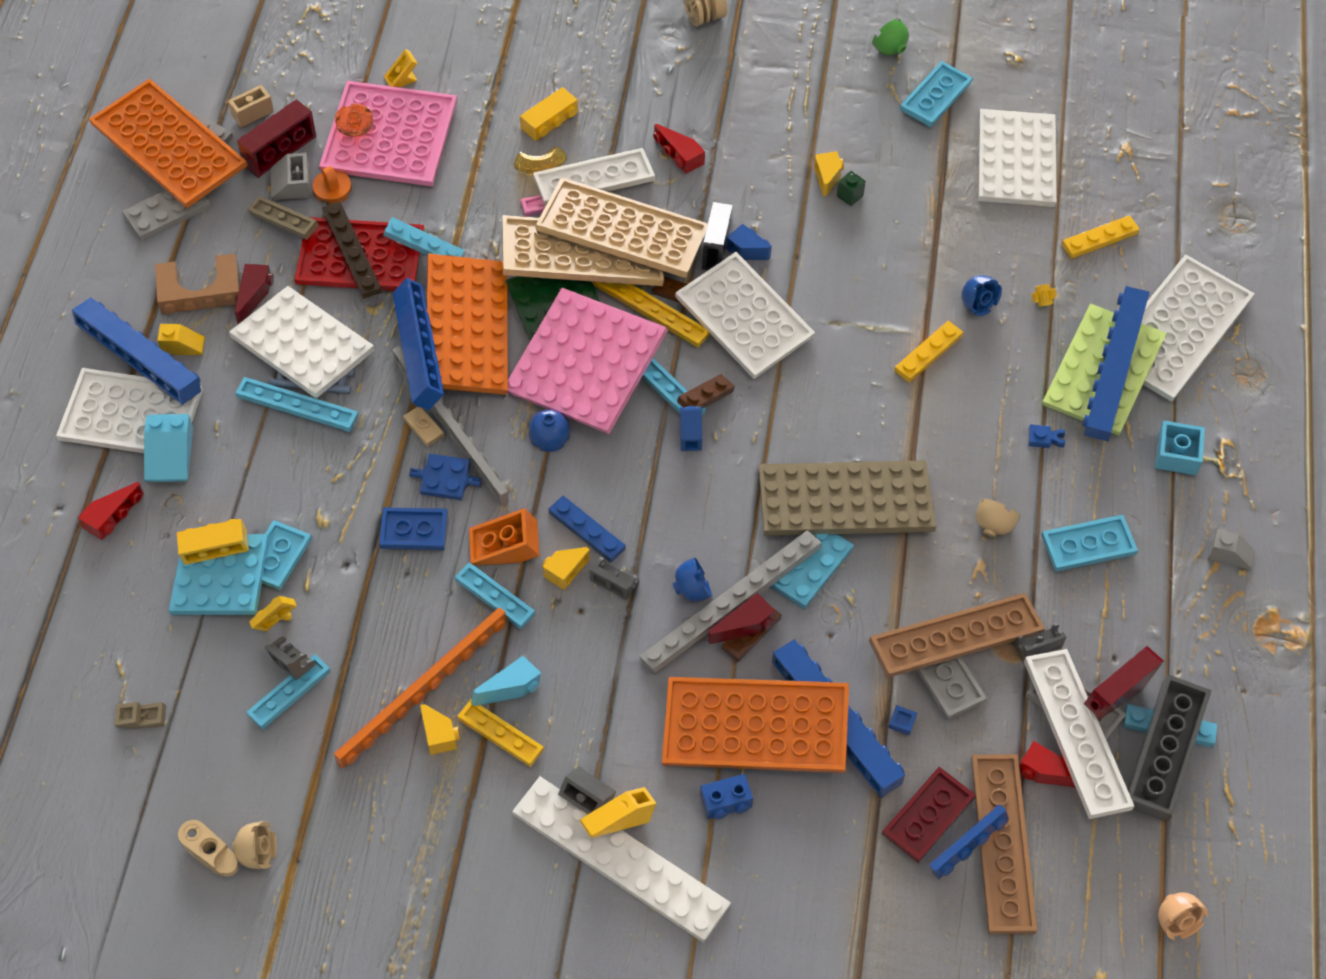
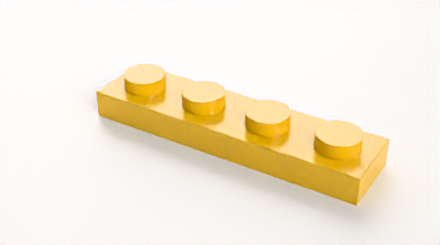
M1128 215L1062 241V247L1069 257L1073 259L1137 235L1140 228L1132 217Z
M948 320L897 364L894 371L910 383L962 338L964 332Z
M471 699L457 715L458 720L531 768L544 751V746L483 706H473Z

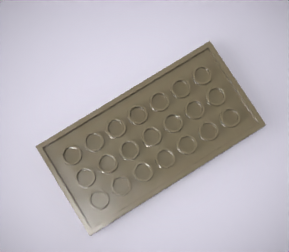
M926 460L759 464L764 536L801 535L807 530L812 535L935 532L936 530Z

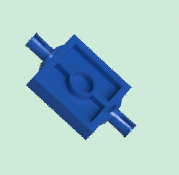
M430 453L423 470L410 468L409 472L410 477L422 478L421 495L455 500L463 499L464 491L468 485L480 487L482 478L469 477L470 459Z

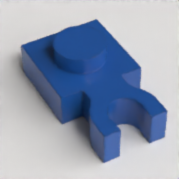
M1030 424L1028 446L1049 448L1050 444H1054L1057 447H1064L1065 440L1058 437L1064 438L1065 430L1051 431V426Z

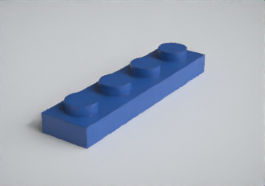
M564 495L548 508L549 514L610 563L626 549L624 543Z
M1001 804L995 807L929 864L933 874L938 879L949 875L954 870L956 864L968 859L978 845H984L993 832L1001 830L1007 824L1009 817Z

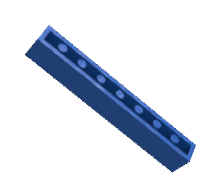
M406 278L393 292V299L411 400L417 407L430 410L442 398L444 391L429 314L427 313L423 285Z
M1126 286L1124 293H1119L1117 305H1120L1119 311H1114L1112 318L1115 326L1114 328H1109L1107 339H1110L1109 345L1105 344L1102 356L1106 358L1104 362L1099 364L1097 374H1101L1100 379H1095L1092 389L1093 392H1096L1095 397H1090L1087 409L1091 411L1089 416L1085 415L1082 427L1086 428L1084 436L1109 442L1148 301L1149 291Z
M90 297L72 309L74 321L78 327L183 405L201 392L200 378L195 372L188 370L182 362H177L168 352L161 350L155 342L145 338L140 331L134 330L128 322L122 321L116 313L110 312L101 302H97Z
M795 639L773 652L772 663L786 681L833 682L829 677L826 678L823 675L819 664L810 659L806 648L802 644L799 645ZM848 706L847 757L879 797L882 798L903 784L905 777L904 769L890 757L887 747L881 746L876 740L873 730L863 724L860 714Z

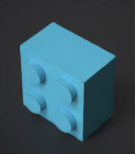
M1163 420L1157 434L1155 469L1197 476L1203 462L1205 427Z

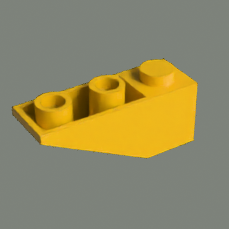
M645 787L627 791L581 818L580 823L591 838L649 823L657 803Z

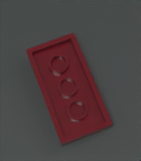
M938 767L884 828L882 835L919 863L973 801L976 794L941 767Z

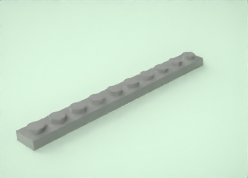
M398 346L392 349L394 362L408 379L403 350ZM441 398L430 409L466 459H470L471 466L482 478L500 505L503 506L509 503L508 493L510 491L505 482L501 483L494 467H489L485 455L477 451L474 440L465 435L464 427L461 423H457L454 420L452 411L449 408H445Z
M808 530L641 654L639 656L641 662L654 674L706 636L711 628L758 593L760 595L816 553L822 548V543Z

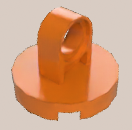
M332 166L322 169V173L316 176L312 184L314 196L320 202L323 200L329 202V204L343 202L348 198V194L352 190L350 178L344 172L334 171Z

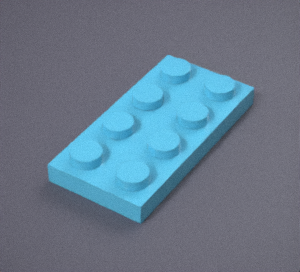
M941 61L900 105V111L932 127L968 88L973 78Z
M1124 515L1042 531L1041 534L1055 572L1133 556L1138 552Z
M837 534L813 535L822 543V548L770 587L805 610L854 548L852 543Z

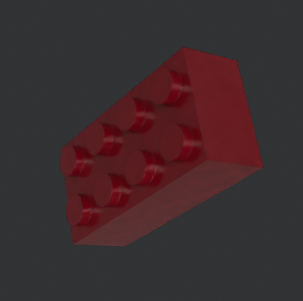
M296 99L238 139L240 155L247 161L248 166L246 169L259 178L285 155L295 153L316 138L312 111Z

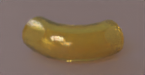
M553 147L549 152L540 156L520 152L515 159L514 169L533 175L534 172L562 166L567 161V155L559 147Z

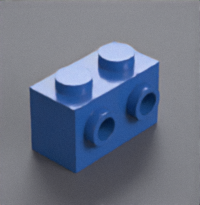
M745 774L700 786V796L708 819H722L727 814L733 812L744 813L752 808L753 796Z

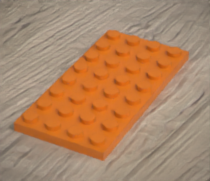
M150 78L89 118L90 124L185 208H189L248 166L247 161Z
M428 253L426 304L443 389L507 395L508 326L507 284L505 281L507 275H503V261Z
M669 677L662 765L846 773L849 683Z

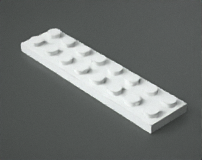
M1064 649L1025 657V666L1088 818L1093 819L1131 811L1134 808L1133 801L1096 715L1084 705L1088 697L1068 650Z

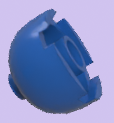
M976 275L964 285L961 298L964 306L977 316H984L991 312L988 309L999 303L1002 288L994 278L987 275Z
M553 409L540 411L532 418L529 424V439L533 446L536 445L544 452L560 450L564 447L567 440L569 441L570 439L569 423L566 417Z
M697 558L686 560L677 568L675 572L676 582L673 583L677 595L682 594L690 602H700L712 597L709 582L705 580L704 570Z

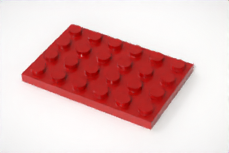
M310 217L316 220L319 226L308 239L303 238L294 279L295 284L358 289L326 218ZM349 220L379 282L381 290L395 291L406 278L416 282L421 253L383 236L389 222ZM409 224L417 229L425 231L424 225L422 224Z

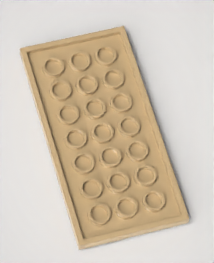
M561 177L536 224L535 230L687 278L705 238L708 224Z
M503 215V275L663 286L664 277L662 270L536 231V224L539 218Z

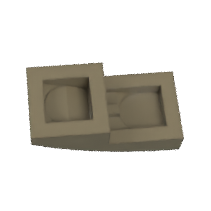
M132 702L116 705L114 726L118 728L165 726L166 705L163 702L146 705Z

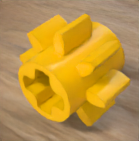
M1050 284L1035 286V291L1031 293L1032 301L1038 302L1039 307L1053 304V299L1057 297L1056 288H1050Z

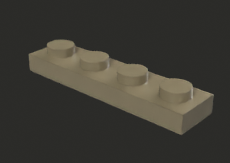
M258 196L247 209L250 215L305 239H308L319 226L316 220L261 196Z

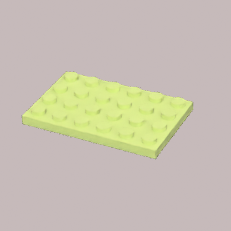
M1090 303L1042 402L1043 406L1081 421L1084 420L1085 415L1089 416L1091 410L1087 409L1090 397H1095L1096 392H1093L1092 389L1095 379H1100L1101 374H1097L1100 362H1104L1106 358L1102 356L1105 344L1109 345L1110 339H1107L1109 328H1114L1115 322H1112L1114 312ZM1141 323L1111 433L1120 436L1166 337V332Z

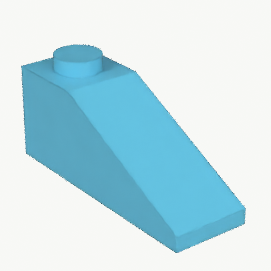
M522 656L473 690L471 704L478 706L521 698L529 692L533 693L540 685L541 672Z

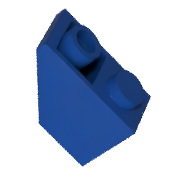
M744 224L727 236L726 250L730 253L737 252L744 260H768L771 258L772 245Z
M680 407L679 431L681 451L702 450L701 407Z

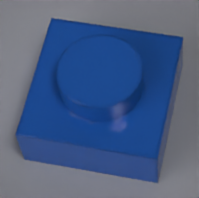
M896 705L888 728L910 736L917 712Z

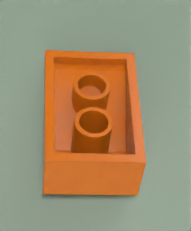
M523 508L470 527V563L474 566L521 563L540 556L537 519Z

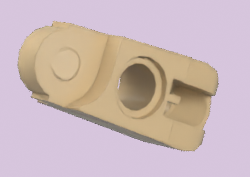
M189 820L181 825L178 831V838L186 852L216 875L230 877L237 873L239 862L236 855L208 827L198 820ZM194 830L197 833L196 836L189 837V831ZM216 848L214 853L206 854L209 849Z

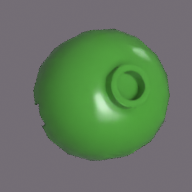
M893 19L879 30L881 34L878 37L875 35L872 41V45L882 54L888 56L897 53L901 54L907 48L906 44L909 40L908 28L901 19H898V21Z

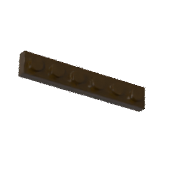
M341 202L322 207V212L362 298L365 299L382 293L379 282Z

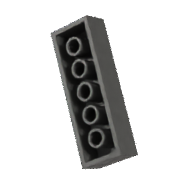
M1169 674L1163 680L1127 788L1134 804L1133 810L1165 822L1172 816L1212 690Z

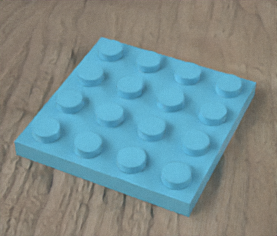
M247 534L248 552L184 565L179 556L169 606L170 614L256 615L262 586V576L265 569L264 564L266 563L265 558L270 540L268 534Z

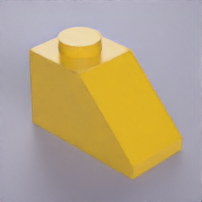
M837 151L815 155L814 170L823 196L828 195L839 181L841 170H844L843 159L839 158Z
M160 324L157 342L160 349L168 352L170 355H203L205 336L181 324Z
M582 547L556 551L543 562V577L565 590L590 561V549Z
M425 704L420 705L430 755L456 750V741L460 740L458 727L453 728L450 718Z

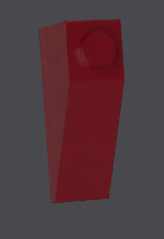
M244 265L235 307V316L238 324L253 312L268 294L270 285H273L274 275L270 273L269 265Z
M757 593L708 631L707 642L714 644L755 635L763 629L768 630L775 622L776 610Z

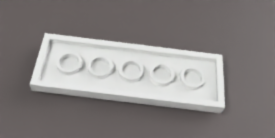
M643 148L533 173V179L544 206L547 205L561 177L606 192L655 181V174Z

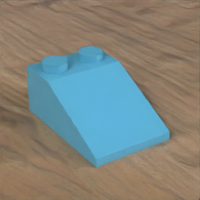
M189 414L146 415L144 430L145 482L188 481L193 437V425Z

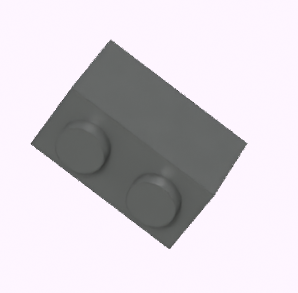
M578 767L565 776L558 795L586 814H590L613 800L616 791L581 767Z

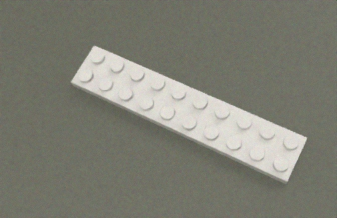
M539 776L514 808L512 814L705 943L731 906V902L622 830L591 838L580 823V819L588 814L559 796L560 789Z

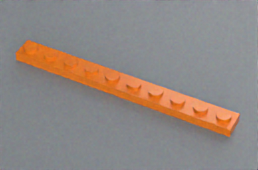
M500 607L496 609L334 753L336 763L343 769L347 764L350 765L355 762L358 755L364 749H369L381 734H386L391 729L393 723L398 719H403L411 707L421 703L430 690H435L447 675H452L457 670L458 665L463 661L469 660L473 656L474 651L480 646L486 645L494 633L500 632L507 623L506 612Z

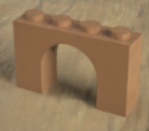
M236 254L215 256L217 275L214 282L207 288L197 291L187 290L180 286L179 272L175 261L155 264L157 303L161 314L235 305L240 288L239 265Z

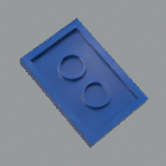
M383 507L379 541L380 549L445 550L447 509Z

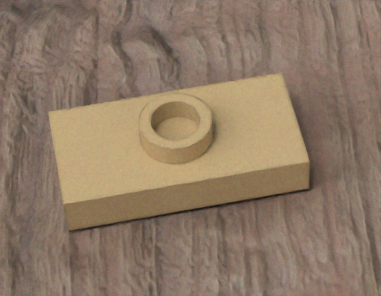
M416 407L403 416L406 424L427 447L445 437L444 432L422 407Z

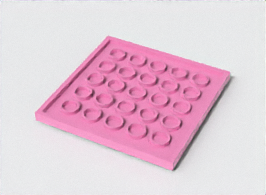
M347 81L319 165L320 171L332 166L334 171L344 172L346 175L433 187L457 104V95Z
M562 288L510 375L507 393L545 409H553L567 418L610 434L668 330L657 323Z

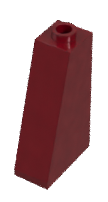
M1146 646L1098 685L1084 702V705L1099 719H1102L1141 692L1164 660Z

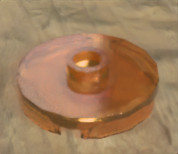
M354 103L348 107L343 106L335 115L336 128L345 136H361L367 133L374 123L371 110L362 104Z

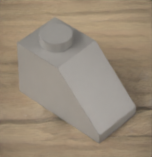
M1217 529L1211 541L1208 560L1251 570L1255 550L1239 534Z

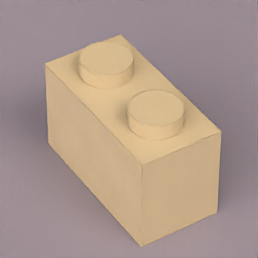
M262 85L228 100L231 115L241 128L274 112L271 96Z

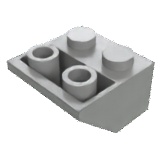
M307 153L287 154L270 168L272 201L311 197L310 167Z

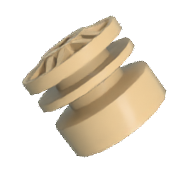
M683 0L686 13L694 26H700L703 23H709L710 19L718 20L727 15L728 7L726 0Z

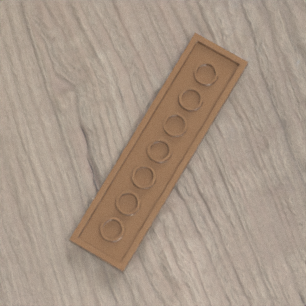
M1026 593L873 635L870 636L869 643L886 677L890 678L1016 641V638L1019 636L1026 638L1043 632L1045 628Z
M1018 754L972 755L971 764L974 794H976L977 823L999 804L1007 811L1009 817L1007 824L1001 830L993 832L989 840L980 846L988 934H1036L1037 923Z

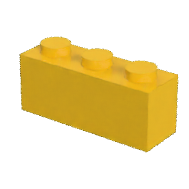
M560 88L520 115L521 129L537 141L578 113V99L565 88Z
M241 518L230 519L217 524H208L199 528H188L177 532L178 555L184 565L249 551L247 529Z

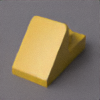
M404 49L383 77L391 87L400 88L414 83L417 79L412 70L418 63L412 53Z

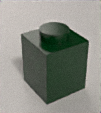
M850 171L838 182L837 197L848 205L853 206L864 196L866 180Z

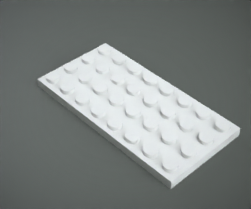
M1185 254L1146 304L1142 323L1167 334L1143 385L1172 402L1253 299L1255 293Z

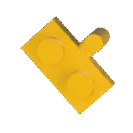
M283 596L275 597L268 606L257 612L256 616L249 621L252 629L267 632L280 620L290 621L292 619L290 611L297 606L295 600Z

